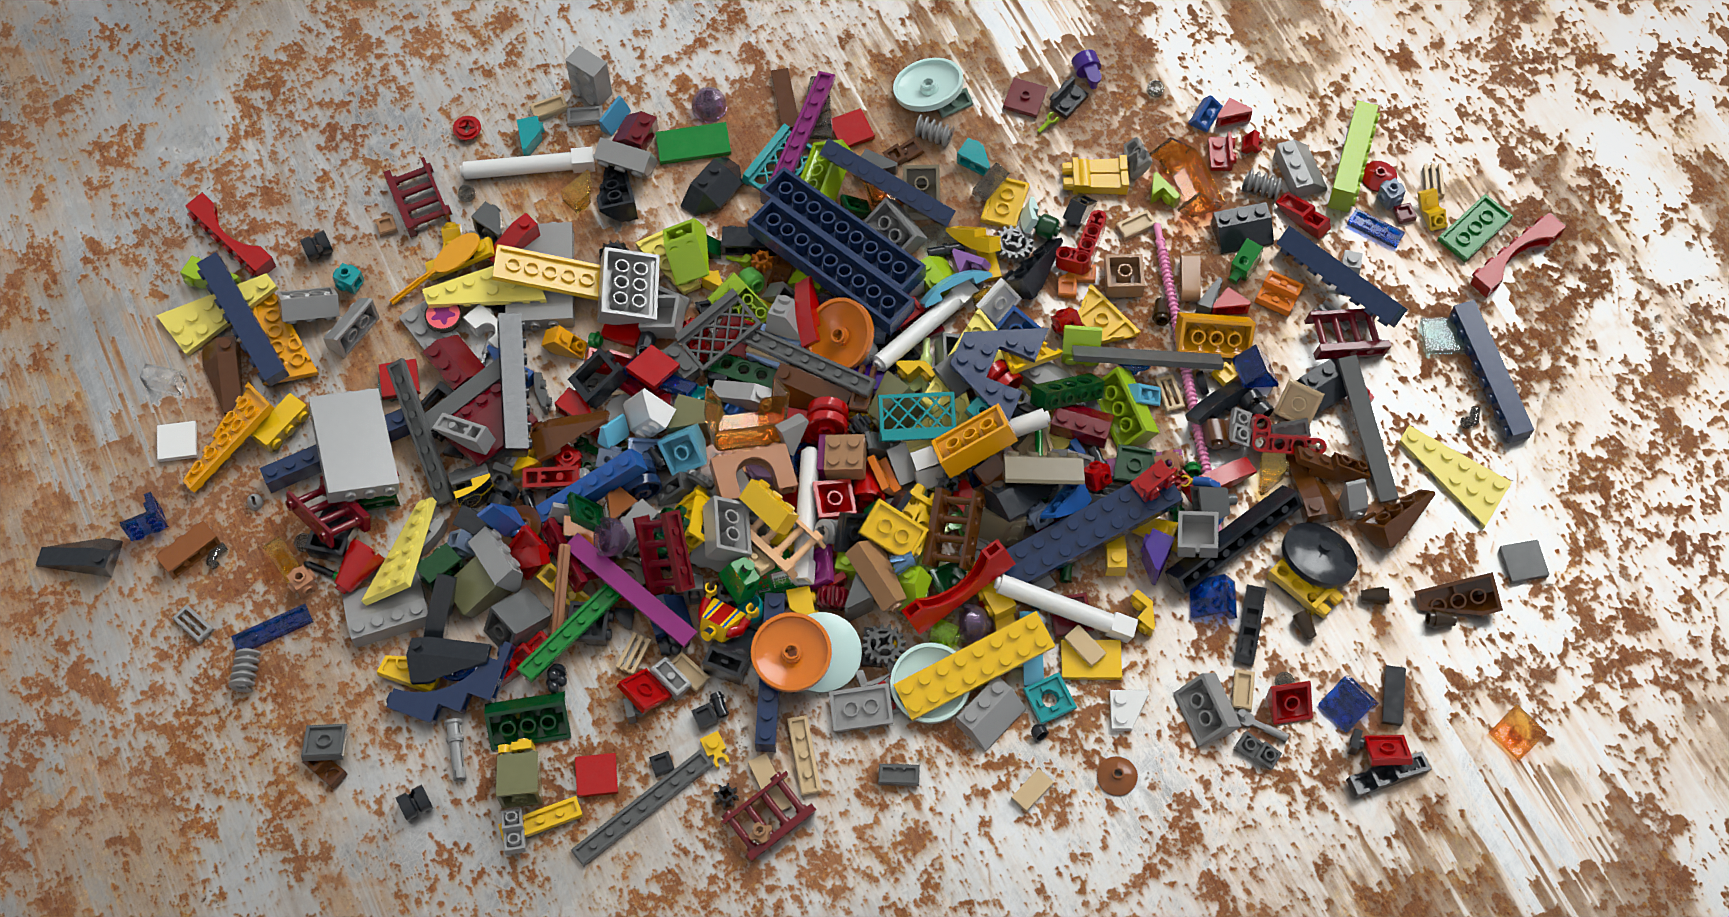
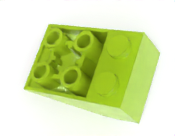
M695 218L663 229L664 247L676 285L680 286L708 276L709 262L706 227Z
M734 272L706 298L711 304H714L733 288L762 324L767 320V314L770 310ZM739 302L732 307L733 314H742L743 307ZM744 318L746 320L756 323L752 318Z

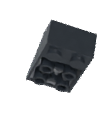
M336 506L328 507L322 511L319 518L339 509ZM342 516L325 525L331 529L350 519ZM354 526L335 535L334 547L332 548L325 542H321L319 537L310 530L304 548L309 557L342 563L352 538L356 539L359 528Z
M748 627L742 636L728 639L725 642H719L714 639L702 662L703 671L741 685L752 661L751 645L757 630Z

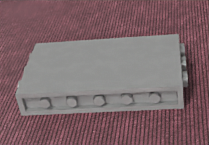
M572 222L538 224L540 236L524 248V250L574 259V228ZM543 290L547 303L531 301L529 304L512 302L505 305V313H521L522 321H525V330L550 329L558 325L563 328L575 327V296Z
M378 388L309 397V412L328 503L351 502L356 499H372L377 496L399 494V479Z

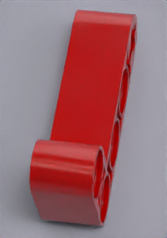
M1094 210L1091 212L1077 248L1068 246L1057 248L1055 265L1058 269L1079 275L1089 272L1106 228V213L1104 211Z
M1255 414L1251 418L1250 428L1252 433L1249 445L1256 451L1294 454L1293 444L1296 440L1301 441V447L1309 448L1320 454L1326 451L1327 444L1319 437L1271 433V421L1267 416ZM1264 418V426L1258 428L1257 421ZM1262 437L1263 444L1260 447H1256V439ZM1277 439L1282 440V445L1279 448L1274 447V442ZM1308 444H1320L1319 447H1316V449L1311 446H1308Z

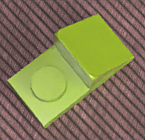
M1156 171L1152 179L1150 204L1162 197L1163 201L1174 209L1179 205L1181 195Z

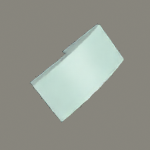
M1030 197L1020 215L1023 232L1030 233L1038 221L1037 213L1039 207L1034 197Z

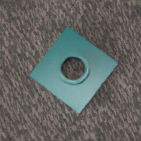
M1059 672L1023 688V692L1035 716L1042 725L1077 709ZM1048 693L1053 694L1057 702L1054 706L1046 707L1042 702V697Z

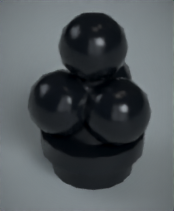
M669 635L667 639L663 637L662 640L658 641L661 656H671L670 653L672 655H679L681 653L682 646Z
M555 663L547 670L546 686L551 693L558 692L560 687L567 684V671L562 664Z

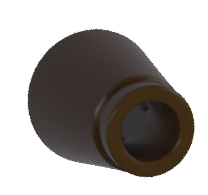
M1159 297L1155 300L1152 320L1156 325L1163 326L1169 323L1171 316L1166 299Z
M1382 586L1361 590V602L1383 606L1384 604H1389V588Z
M1432 609L1426 612L1425 623L1432 629L1455 626L1457 616L1456 614Z
M1303 610L1292 616L1294 619L1293 623L1306 640L1317 636L1311 613Z

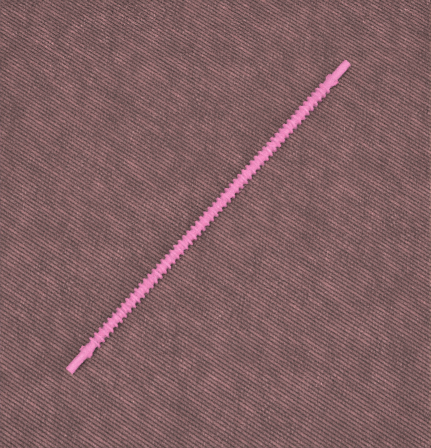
M1155 223L1153 227L1156 237L1155 243L1158 248L1156 252L1159 258V266L1161 267L1162 280L1164 281L1165 295H1167L1166 299L1171 316L1170 322L1174 332L1173 336L1175 337L1177 312L1180 309L1178 308L1179 304L1177 303L1178 299H1176L1175 285H1173L1174 280H1172V271H1170V258L1167 253L1168 249L1165 248L1161 224ZM1180 368L1182 370L1181 375H1183L1182 380H1184L1183 384L1185 385L1186 399H1188L1187 404H1189L1188 409L1191 410L1198 404L1196 389H1194L1195 384H1193L1194 379H1192L1193 375L1191 374L1192 370L1191 368ZM1192 423L1193 437L1196 438L1194 442L1197 443L1195 447L1198 448L1196 452L1199 453L1197 457L1200 458L1198 462L1202 465L1201 473L1205 474L1212 470L1210 467L1211 463L1209 462L1210 458L1208 457L1209 453L1207 452L1208 448L1205 445L1202 425ZM1221 524L1218 526V532L1222 530Z

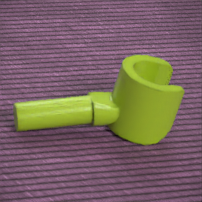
M1048 113L1047 120L1037 131L1041 133L1051 123L1056 124L1059 121V117L1051 121V117L1055 113Z
M745 254L742 258L726 256L727 260L738 262L744 268L749 267L752 261L750 260L751 256Z

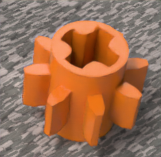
M759 250L756 255L752 254L751 267H756L759 272L766 273L768 269H772L773 256H769V251Z

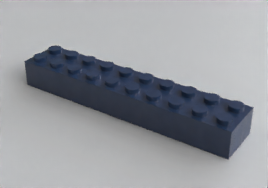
M786 167L777 172L760 189L762 204H765L772 197L909 295L926 277V265Z
M772 197L747 221L748 233L805 275L812 276L816 283L837 298H848L863 305L869 312L873 324L891 336L914 312L915 299Z
M1129 483L1006 549L1016 564L1003 574L1029 584H1034L1182 505L1183 498L1175 484H1173L1168 489L1164 487L1160 491V495L1153 501L1149 499L1147 502H1144Z

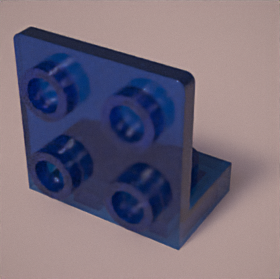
M152 492L143 494L146 502H143L146 512L120 522L121 528L131 541L141 540L149 534L161 532L164 528L169 527L163 509Z
M1221 574L1207 577L1190 590L1191 617L1195 619L1222 613L1230 620L1236 619L1235 581L1228 575Z
M1346 675L1318 703V706L1345 732H1349L1369 710L1374 709L1379 703L1354 678Z

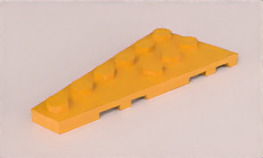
M275 293L253 307L254 315L290 376L278 383L319 375L292 324L282 321Z
M249 382L245 385L247 390L243 396H238L235 400L237 403L235 408L226 414L212 435L214 440L210 446L206 445L202 450L204 452L202 458L194 462L183 479L186 486L194 493L204 485L205 481L212 474L217 472L224 461L231 457V454L244 443L245 439L275 409Z

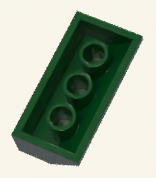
M565 691L485 704L484 717L491 750H497L498 745H511V742H517L518 739L523 738L532 740L535 744L572 737Z

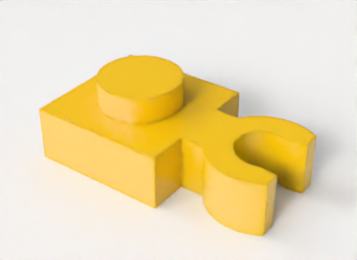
M1234 358L1230 365L1224 362L1223 370H1213L1211 375L1222 386H1225L1237 379L1238 375L1243 372L1245 365L1236 366L1239 359Z
M718 731L700 738V743L707 757L711 758L714 756L713 762L716 769H720L718 761L721 759L725 760L727 765L729 764L728 756L722 753L727 749Z
M526 738L518 739L517 742H511V745H498V754L500 755L505 752L517 754L523 753L525 750L536 751L532 740Z

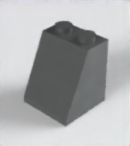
M527 587L491 606L483 631L498 648L504 644V641L512 643L517 648L523 642L527 643L539 631H543L548 627L552 613L548 607L542 604L536 594L532 593Z

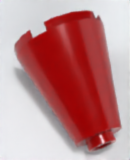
M866 461V478L864 480H854L852 484L857 513H863V509L877 499L886 502L885 494L869 462Z
M352 538L334 583L337 585L335 589L343 594L353 592L383 564L385 558L379 553L375 555L376 553L372 548Z

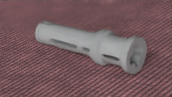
M459 718L444 721V726L447 728L446 742L450 747L453 781L467 779L462 743L464 742V736L461 733L462 719Z

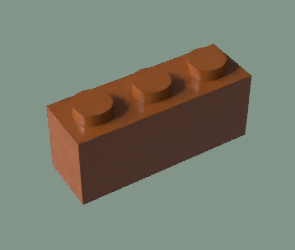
M203 520L192 526L191 530L184 535L177 537L171 545L161 549L155 557L174 580L220 546L221 542Z

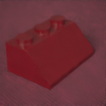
M459 335L437 339L423 351V354L454 391L485 368L484 364Z
M1078 404L1057 408L1051 420L1049 434L1070 440L1077 438L1080 443L1099 446V448L1105 449L1115 415Z

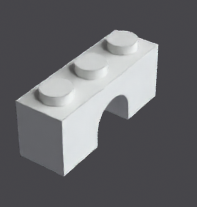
M479 304L463 317L466 327L478 338L486 332L495 333L488 341L491 346L498 349L497 318L490 308H485Z

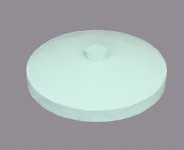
M927 58L916 61L904 68L894 81L893 91L897 102L902 107L917 112L932 111L948 105L959 96L964 86V78L961 68L955 62L944 58Z
M827 612L812 613L808 616L818 621L830 638L832 658L825 676L816 685L806 690L818 693L835 691L845 686L858 671L862 657L861 642L853 626L842 617Z
M923 643L908 649L896 661L890 679L891 693L898 708L909 718L910 716L893 684L955 653L956 651L952 648L938 643ZM970 692L919 717L915 721L934 724L954 717L966 704Z

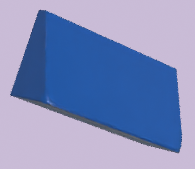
M1212 95L1204 97L1188 124L1201 131L1208 132L1223 105Z

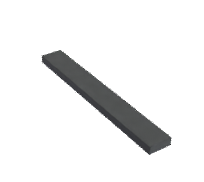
M745 323L743 327L750 328L752 326ZM756 329L740 342L866 398L869 397L877 383L871 377L760 329Z
M1072 345L1071 350L1073 361L1214 370H1223L1224 367L1221 354Z
M1357 355L1339 358L1337 363L1378 502L1380 504L1398 500L1399 496Z
M400 358L386 367L433 498L437 501L436 506L441 507L455 500V496L405 358Z
M702 749L698 750L573 847L571 852L582 866L585 867L707 772L714 764Z

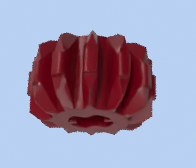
M837 585L820 587L816 597L817 606L823 610L842 611L845 609L849 590Z

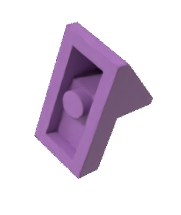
M957 249L952 251L959 272L972 269L989 271L991 264L985 258Z

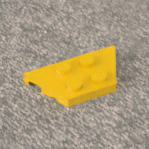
M1090 284L1078 310L1083 326L1103 328L1101 344L1139 336L1140 330L1101 292Z
M1044 341L1036 361L1033 363L1001 350L1012 374L1057 359L1063 353L1059 348L1057 351L1046 347L1047 342Z

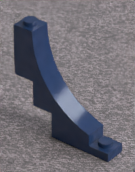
M504 641V644L498 649L497 660L489 657L487 664L479 666L466 678L449 687L429 692H409L394 688L387 697L386 707L436 725L443 707L465 714L472 696L494 703L516 646Z

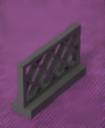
M732 288L676 333L674 337L704 372L758 329L762 323ZM739 302L743 307L742 314H733L732 307ZM727 316V326L717 325L718 318ZM731 317H741L740 327L730 326ZM744 318H752L756 322L750 328L743 327ZM706 328H714L712 338L702 337L703 331ZM727 329L726 339L716 338V330ZM730 330H740L739 337L736 340L729 339ZM691 340H699L698 350L689 349L686 344ZM702 341H712L711 351L701 350ZM715 342H725V347L721 352L714 351ZM700 353L710 354V361L705 365H702L699 361Z

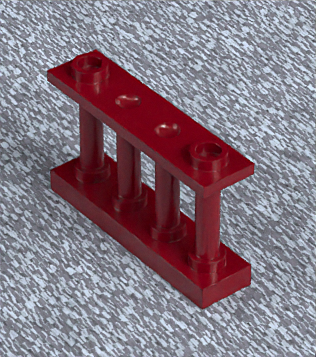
M424 157L421 158L422 168L403 175L392 176L390 170L383 172L410 238L417 236L415 229L418 228V225L445 216L447 222H451L450 215H452V211L449 205L444 204L432 176V173H434L431 163H426ZM427 174L429 181L406 190H398L397 186L400 183ZM433 188L434 196L410 205L408 203L404 204L403 200L406 197ZM436 202H439L441 209L416 219L414 217L410 218L409 214H412V211Z
M1364 308L1328 311L1313 310L1304 320L1305 324L1315 325L1320 344L1313 353L1315 360L1339 359L1357 355V357L1385 356L1391 348L1390 340L1379 338L1374 321L1377 316L1374 314L1371 317L1363 311ZM1349 321L1355 342H1346L1344 340L1339 322ZM1357 321H1367L1372 341L1362 340ZM1322 323H1332L1337 343L1330 344L1327 342Z
M323 476L320 477L318 489L298 498L290 490L286 492L287 500L285 503L288 510L298 516L319 537L321 542H325L330 548L334 547L335 535L354 526L364 533L371 530L370 514L355 500L328 503V500H325L309 508L304 504L321 495L327 497ZM331 506H336L339 509L321 518L315 515V513ZM342 516L350 519L331 529L325 525Z
M680 510L662 513L659 520L650 521L649 514L632 518L647 590L652 595L665 592L664 587L675 586L676 592L696 588ZM663 527L665 539L654 540L652 529ZM667 547L669 558L659 560L656 548ZM671 566L673 578L663 579L660 567Z
M553 517L546 520L541 528V532L557 560L559 544H567L569 541L563 535L564 525L559 526ZM602 544L601 552L614 562L608 549ZM570 554L567 581L573 592L578 593L582 591L589 580L598 579L599 577L593 572L584 573L580 566L582 563Z
M780 771L770 778L771 783L736 810L732 811L730 809L721 816L723 820H721L720 825L723 827L729 823L747 846L746 850L748 853L745 857L749 863L781 840L817 810L812 803L808 806L802 804L784 781L788 776L787 771L782 774ZM776 785L796 809L797 815L792 819L789 816H785L767 793ZM762 798L780 821L779 825L781 826L775 832L772 829L770 839L763 844L751 841L749 835L735 818L745 810L754 823L760 822L762 825H766L752 807V804Z

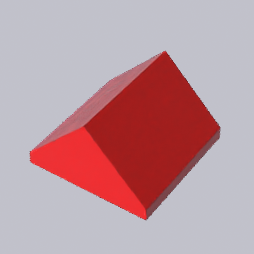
M851 479L812 482L818 519L838 520L839 512L857 513Z
M1311 681L1270 687L1266 698L1274 725L1313 719Z

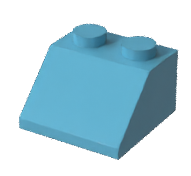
M698 423L665 435L657 441L672 476L679 471L687 472L690 469L707 464L706 440Z

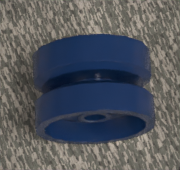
M644 459L648 471L621 487L634 497L637 502L641 499L648 501L662 490L661 480L656 475V467L650 459Z

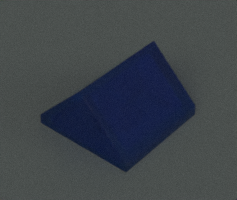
M1257 344L1232 358L1243 388L1279 386L1268 357Z

